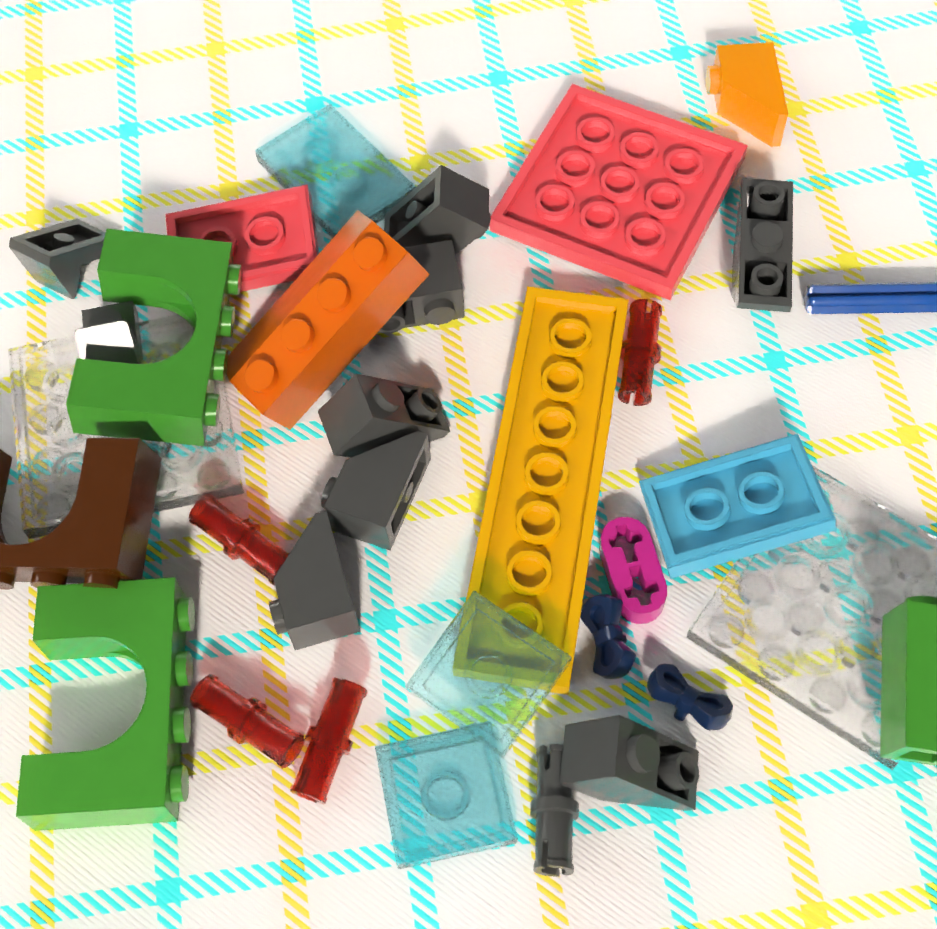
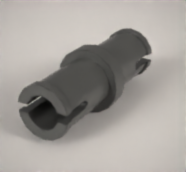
M549 744L550 754H548V747L545 745L538 747L536 750L537 798L531 800L530 816L536 819L533 871L539 875L559 877V868L562 869V874L565 876L571 875L574 872V865L572 863L573 821L579 817V803L573 799V789L559 784L563 745Z

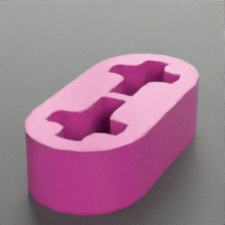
M618 517L611 520L601 533L599 544L601 562L612 596L623 601L621 616L635 624H647L656 620L662 613L668 594L667 584L651 535L646 526L634 518ZM625 536L628 543H635L632 555L633 562L627 563L623 549L615 547L617 537ZM638 577L644 593L653 592L648 605H641L638 598H628L632 593V578Z

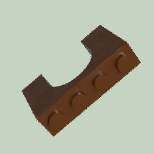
M87 438L76 498L65 519L52 532L36 541L12 545L6 541L1 524L2 507L12 457L0 449V589H13L15 582H31L30 585L36 588L38 586L83 583L84 587L117 589L119 581L141 580L162 458L140 438Z

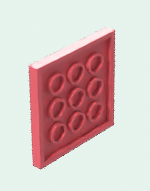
M572 84L492 213L489 228L491 232L671 300L745 159L748 145Z

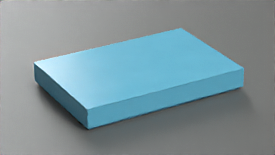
M798 433L639 481L670 579L836 531V519Z

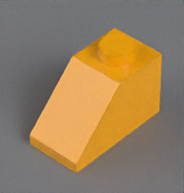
M774 43L717 45L714 66H707L705 76L706 92L708 95L714 94L717 114L770 147L780 146L788 117V109Z

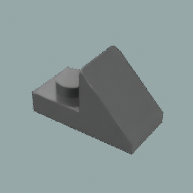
M76 218L10 237L9 248L35 281L70 299H75L81 266L89 265L92 261L100 259L106 232Z
M133 301L81 310L83 328L75 330V340L80 358L144 364L138 311Z

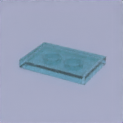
M331 104L326 105L255 150L257 161L284 189L308 185L312 197L315 221L332 238L357 210L377 224L385 218V214L416 187Z

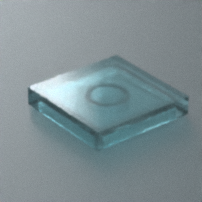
M474 590L407 682L405 688L504 759L571 662L572 657Z
M491 721L375 746L398 870L518 843Z

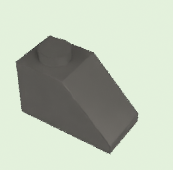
M440 165L385 214L384 231L403 248L452 240L455 253H459L475 239L481 238L489 229L491 221L489 189Z
M416 431L345 460L338 477H331L328 480L321 499V506L327 511L333 532L391 551L431 460L428 434Z
M327 511L315 513L273 578L278 599L268 602L277 635L288 632L295 651L361 632Z

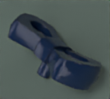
M599 594L589 598L581 612V620L591 631L595 641L596 652L593 672L605 679H620L631 670L636 659V653L626 645L627 638L619 625L623 601L609 594Z
M660 664L650 673L647 682L650 696L655 700L675 705L677 709L674 717L677 720L684 721L687 714H690L706 730L723 729L731 720L733 704L727 695L701 692L690 686L679 669L673 664Z

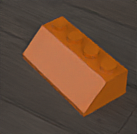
M357 210L228 355L226 375L229 382L262 415L291 430L430 274L373 220Z

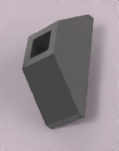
M742 178L733 248L731 296L736 307L740 309L790 312L792 308L793 181Z

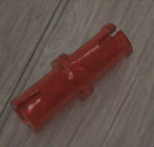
M638 299L630 304L627 339L622 342L620 355L624 363L618 399L628 404L630 402V394L635 393L633 406H644L651 402L654 365L660 362L662 348L657 343L663 308L658 302L652 301L650 313H646L648 299Z
M206 494L201 497L190 511L189 523L197 526L223 546V553L230 559L237 560L240 558L268 579L269 583L275 585L273 578L290 553L260 532V525L253 519L246 518L243 520L216 500V497L212 494Z
M209 674L200 680L190 697V703H192L191 706L202 711L227 729V736L237 744L247 742L275 761L279 767L286 768L294 762L305 743V736L302 733L294 731L269 714L264 702L256 697L245 698L218 680L219 678L214 674Z
M332 678L331 688L316 726H309L305 739L309 744L295 781L289 789L292 794L322 805L327 803V796L342 756L350 754L353 741L349 737L362 702L368 693L366 688L346 679Z

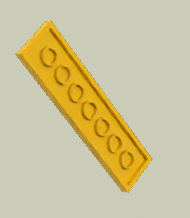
M527 286L453 664L454 677L569 695L626 324L628 299Z

